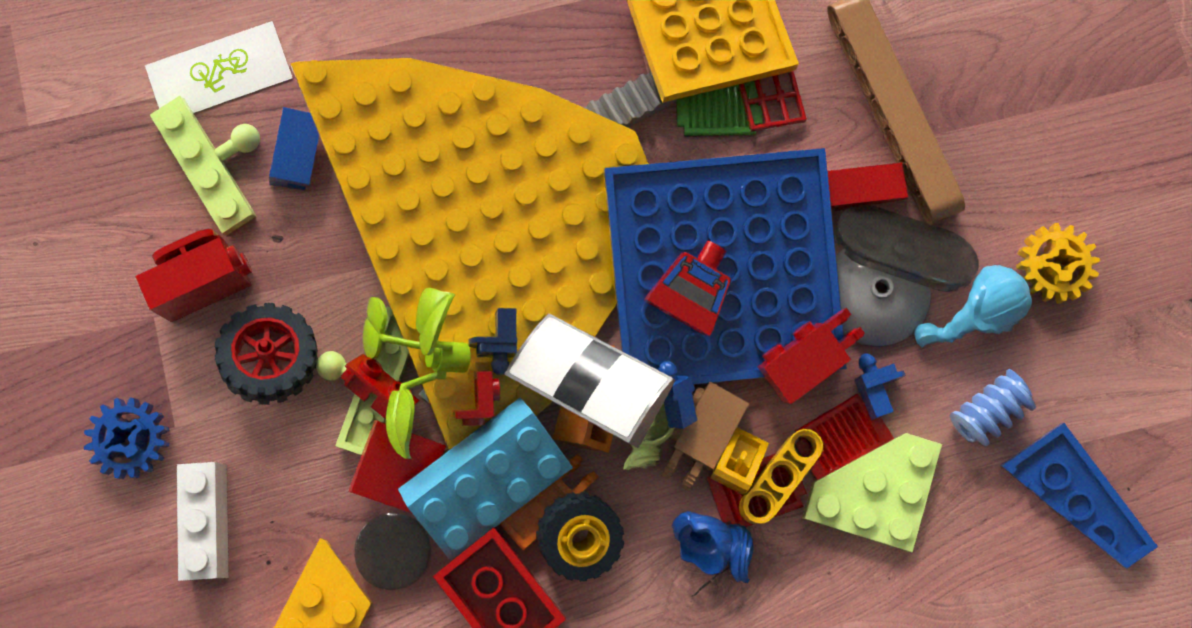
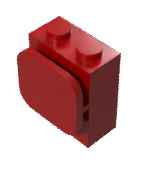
M213 229L197 231L158 249L152 255L157 266L135 276L149 309L170 322L179 320L252 286L248 274L252 273V269L244 253L239 254L234 244L229 246Z

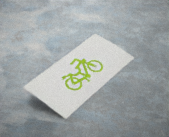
M273 21L145 65L159 108L176 97L181 96L186 100L193 113L293 78Z

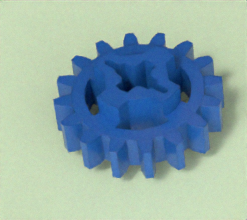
M132 397L129 398L127 405L122 399H114L113 409L107 405H101L100 409L103 415L100 418L96 416L89 418L95 424L94 430H84L85 435L92 437V442L86 444L84 450L95 452V455L91 457L89 462L95 465L103 463L100 472L109 475L114 471V478L124 479L127 472L130 478H140V468L146 472L154 471L151 461L153 459L163 461L164 457L158 451L160 447H169L170 444L161 438L162 434L170 431L169 427L158 424L164 415L159 412L151 414L153 410L152 404L144 402L140 406L139 399ZM136 414L141 418L134 419L129 423L127 419H123L122 415ZM126 431L132 433L128 436L129 445L122 444L126 440L124 435ZM148 436H150L149 445L147 447ZM125 454L132 462L118 463L113 459Z

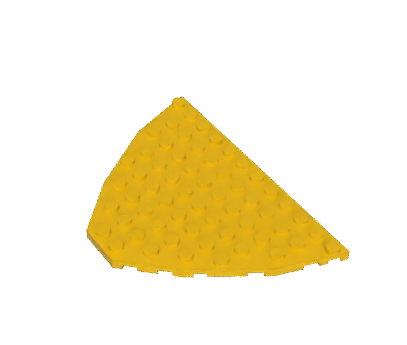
M413 58L311 60L291 63V68L403 339L420 342V334L416 328V313L421 293L426 288H435L443 292L455 294L440 331L438 341L464 342L468 344L469 339L473 337H495V312L497 308H516L517 352L535 327L548 314L569 323L593 337L596 336L617 304L604 169L648 164L636 131L541 88ZM407 347L418 377L435 372L432 368L426 366L425 355L422 354L421 349ZM470 347L471 360L467 372H446V379H436L422 384L448 450H451L482 426H462V419L453 418V410L475 409L474 371H492L493 378H499L500 401H494V416L518 398H521L537 416L552 400L506 375H496L491 369L493 357H477V348ZM508 358V362L511 363L513 358ZM493 417L485 418V423Z

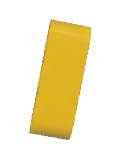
M802 429L796 431L785 440L739 503V511L745 521L751 524H762L770 521L777 514L823 451L821 437L816 432L810 429ZM797 438H805L811 443L812 452L809 457H801L796 453L794 443ZM775 467H782L789 473L790 479L786 487H779L772 481V471ZM754 496L763 498L767 504V511L761 518L753 516L748 508L749 501Z

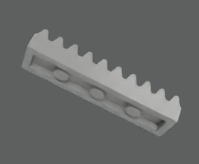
M650 71L646 75L641 74L635 81L629 80L622 88L616 87L610 94H603L599 100L590 101L584 108L629 128L673 105L677 99L662 103L652 72Z

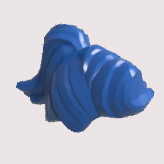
M691 511L681 513L674 519L672 528L675 539L680 542V556L682 560L695 564L708 575L721 573L728 564L730 572L737 582H749L748 568L754 546L751 533L745 526L740 524L726 525L715 517Z

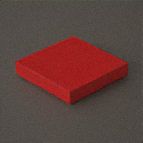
M374 420L348 492L412 513L406 506L398 489L443 456L446 445L412 433L409 443V452L412 459H405L392 447L387 435L386 423Z

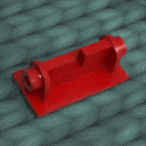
M361 354L345 365L347 369L340 378L345 381L344 386L364 402L374 393L377 398L370 407L386 419L391 392L399 391L402 382L396 381L387 374L378 361ZM412 394L415 406L420 400Z

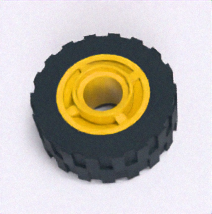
M572 492L568 493L565 497H558L550 507H546L543 517L539 519V529L536 531L539 550L549 567L551 566L556 574L559 576L563 575L567 580L573 581L575 579L584 582L587 579L599 578L602 573L612 569L614 562H617L621 556L620 551L624 547V529L619 523L621 521L611 507L596 495L591 496L587 492H581L580 494ZM588 530L587 537L579 543L572 542L577 532Z

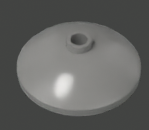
M866 239L845 247L836 255L841 310L847 308L851 313L848 320L842 324L843 336L850 330L861 327L865 334L856 343L871 347H883L901 342L913 334L916 327L923 323L931 301L930 282L923 265L908 249L888 240ZM877 282L884 283L887 287V292L884 294L879 293L875 288V284Z

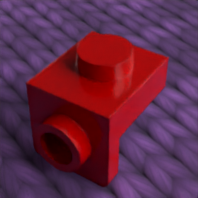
M474 371L475 409L453 410V418L462 419V426L485 425V418L494 417V401H500L499 378H493L492 371Z

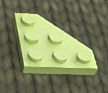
M908 433L894 438L879 448L812 482L802 519L907 552H913L942 444Z

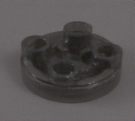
M388 513L377 516L362 528L356 539L354 548L356 566L364 579L375 587L385 590H397L408 587L419 580L429 568L431 559L429 536L418 521L407 515Z

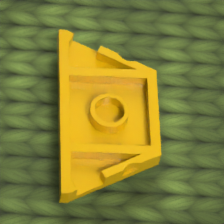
M319 539L274 628H361L373 602L356 583L354 576L346 565H343L327 540Z

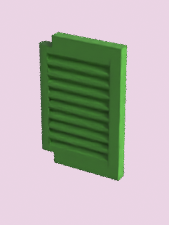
M755 82L744 83L747 98H757ZM739 85L680 98L676 101L677 127H684V136L756 135V131L751 132ZM758 103L750 104L754 124H763L761 105L758 106Z

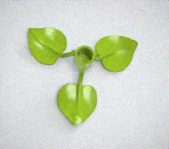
M435 288L424 289L418 302L416 328L420 334V342L389 336L384 332L387 323V310L383 301L378 297L369 298L367 317L363 327V348L367 357L371 359L378 358L383 341L421 349L422 354L425 355L426 366L435 371L434 373L402 383L399 391L391 392L386 411V431L392 447L405 459H412L409 452V443L415 411L413 396L409 390L436 379H446V372L465 373L469 368L471 360L470 347L467 343L438 341L440 331L455 294L443 292Z

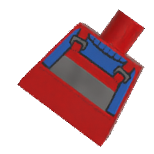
M707 240L698 258L686 252L681 253L646 295L644 301L702 335L710 336L731 281L729 276L717 270L727 251Z

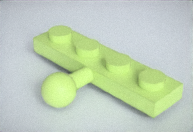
M176 97L150 114L222 234L227 236L256 217L255 212L223 162L239 151L248 153L258 147L260 134L254 126L250 124L236 126L231 133V139L215 149L183 97Z
M387 306V323L384 332L389 336L402 338L390 307ZM382 341L381 352L375 360L381 364L387 374L396 381L401 382L410 355L406 346ZM328 351L318 358L316 369L323 379L333 381L341 377L347 369L345 367L347 363L338 352ZM374 393L365 402L354 394L337 439L336 447L362 455L374 420L386 423V419L370 407L377 398Z

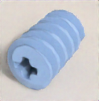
M1008 369L1006 370V376L1001 375L997 377L994 385L989 384L984 387L983 394H975L972 397V403L965 402L962 404L960 412H952L950 419L956 430L968 442L978 441L986 447L990 444L986 436L987 432L996 438L1000 437L1001 431L997 424L1001 423L1010 429L1013 427L1009 417L1010 414L1022 420L1024 413L1021 406L1023 405L1028 410L1033 411L1036 409V405L1025 381L1016 372Z

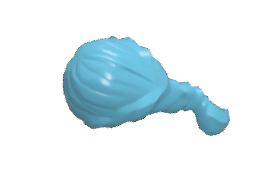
M1001 265L984 267L973 281L966 304L953 317L951 322L947 323L944 328H938L931 323L920 324L916 327L914 335L917 344L923 348L925 345L937 342L953 343L955 339H962L965 334L971 333L974 330L1000 334L1003 331H1012L1013 326L1019 324V321L1027 315L1032 305L1029 286L1025 279L1012 268Z

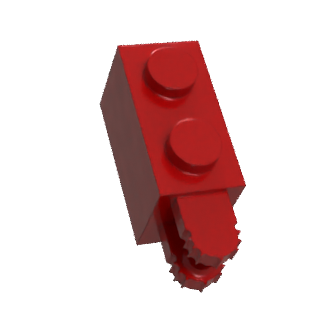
M847 308L842 309L824 323L813 325L811 321L807 322L792 333L795 339L785 347L779 343L763 354L762 357L765 361L757 367L783 403L791 405L851 360L845 350L862 338L865 334L861 327L854 328L847 332L840 340H837L831 332L848 320L851 313Z

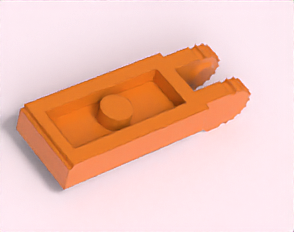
M579 454L569 460L573 467L571 470L500 523L502 528L523 551L537 539L538 522L543 517L547 506L550 507L555 499L565 497L568 493L580 494L599 478L594 471L588 473L573 490L562 481L581 465L583 459Z

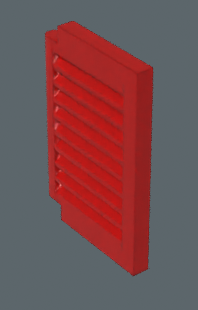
M858 394L853 395L795 430L796 432L802 429H810L821 437L823 451L810 469L815 480L838 470L894 439L881 417L871 421L865 403ZM799 438L800 441L794 444L801 457H809L812 452L811 443L805 438Z
M775 454L763 457L753 482ZM775 467L771 478L775 485L786 487L790 476L786 469ZM711 476L706 477L721 521L724 523L730 521V524H740L745 527L754 525L745 521L740 514L739 503L743 495L711 479ZM803 481L799 483L774 517L804 507L800 497L807 494ZM754 496L750 499L748 508L753 516L761 518L767 511V504L763 498Z

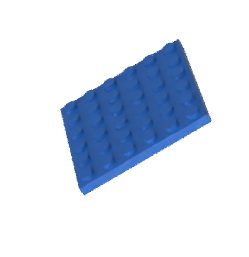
M825 148L604 169L622 352L659 370L660 365L664 361L673 362L678 370L676 375L691 376L692 384L761 378L765 376L757 366L765 361L762 357L763 354L779 343L785 347L795 339L792 333L807 322L811 321L813 325L824 323L841 311ZM707 240L727 251L717 270L731 278L710 336L702 335L644 301L646 295L681 253L686 252L698 258ZM843 325L837 326L831 331L837 340L844 337ZM846 364L838 370L847 369Z

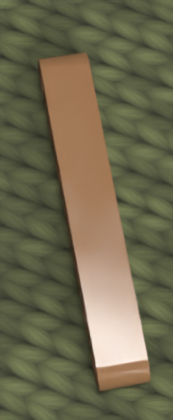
M839 0L827 6V14L830 24L896 163H903L906 184L922 217L931 225L964 211L965 200L870 1Z

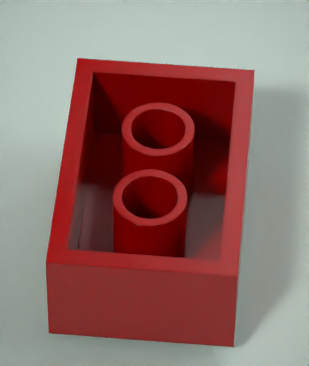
M495 527L433 576L472 628H556L567 618Z

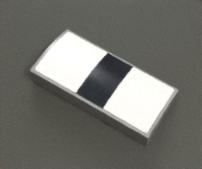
M548 314L531 332L504 373V375L637 448L640 447L675 382L674 378L551 314Z

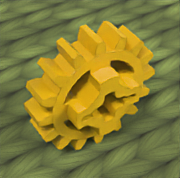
M1054 223L1049 227V231L1042 226L1035 231L1036 236L1031 234L1024 240L1028 247H1022L1018 250L1017 254L1025 258V260L1018 263L1016 269L1025 270L1026 275L1023 278L1026 282L1030 281L1032 283L1030 288L1031 295L1040 290L1043 292L1042 301L1046 302L1055 295L1057 304H1061L1067 301V297L1073 301L1081 297L1080 291L1086 292L1093 287L1088 280H1093L1099 276V273L1092 269V266L1099 263L1100 258L1091 257L1090 252L1096 248V245H1085L1083 242L1087 236L1085 232L1075 236L1073 235V225H1069L1061 231L1059 223ZM1046 243L1047 246L1044 247V254L1036 256L1040 246ZM1055 258L1056 263H1062V265L1066 266L1061 269L1060 264H1054V262L1049 261ZM1076 270H1079L1078 277L1070 285L1069 282L1072 280V273Z

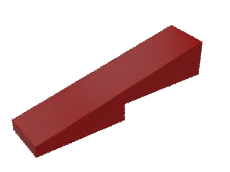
M902 162L828 171L831 209L835 208L836 211L908 199Z

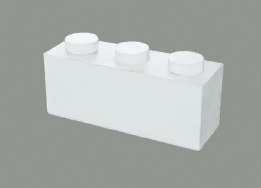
M217 462L177 464L178 581L229 578L227 465Z

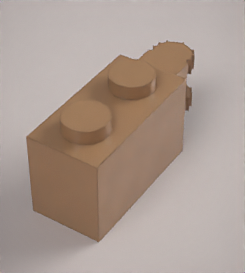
M709 382L705 390L698 386L693 395L697 421L684 429H674L670 439L676 442L672 448L674 452L661 474L663 478L668 480L675 473L681 456L691 460L694 464L685 475L681 487L688 492L702 467L710 472L715 468L750 404L712 382Z

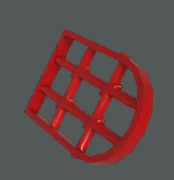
M794 71L788 72L793 89L791 92L784 93L778 75L772 76L777 92L774 95L766 96V93L763 94L760 79L754 80L758 97L748 99L744 83L738 84L751 132L806 122L807 118ZM795 97L800 117L789 118L784 98ZM777 100V103H780L784 120L771 122L766 105L767 101ZM758 103V106L761 105L765 120L764 124H754L750 104Z

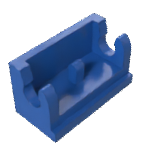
M283 107L269 174V185L305 190L306 187L310 186L319 133L309 112Z

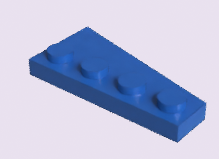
M1060 423L1000 465L1122 567H1130L1158 547L1065 423Z

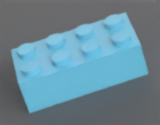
M518 398L398 490L408 509L451 561L573 467L532 410L521 398Z

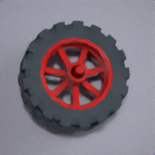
M264 303V306L257 307L256 304L246 307V311L234 313L229 324L224 323L220 329L221 336L216 338L215 361L222 380L227 384L228 389L235 395H241V398L247 402L255 400L261 405H270V401L277 400L278 403L287 401L288 396L292 394L296 396L302 392V386L305 383L309 384L314 376L313 370L314 368L316 369L318 350L313 330L310 325L306 324L305 318L300 313L294 314L292 308L288 306L275 307V303ZM271 332L284 335L274 343L271 340ZM259 333H264V338L257 342L251 338ZM292 341L295 354L278 350ZM245 343L256 350V352L239 356ZM259 360L252 374L241 365ZM278 360L290 362L284 370L279 371L277 367ZM263 368L272 369L274 375L260 376Z

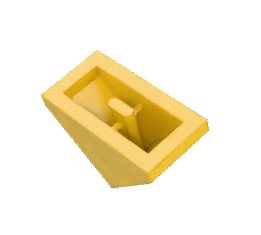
M737 427L710 478L744 495L749 491L769 443Z

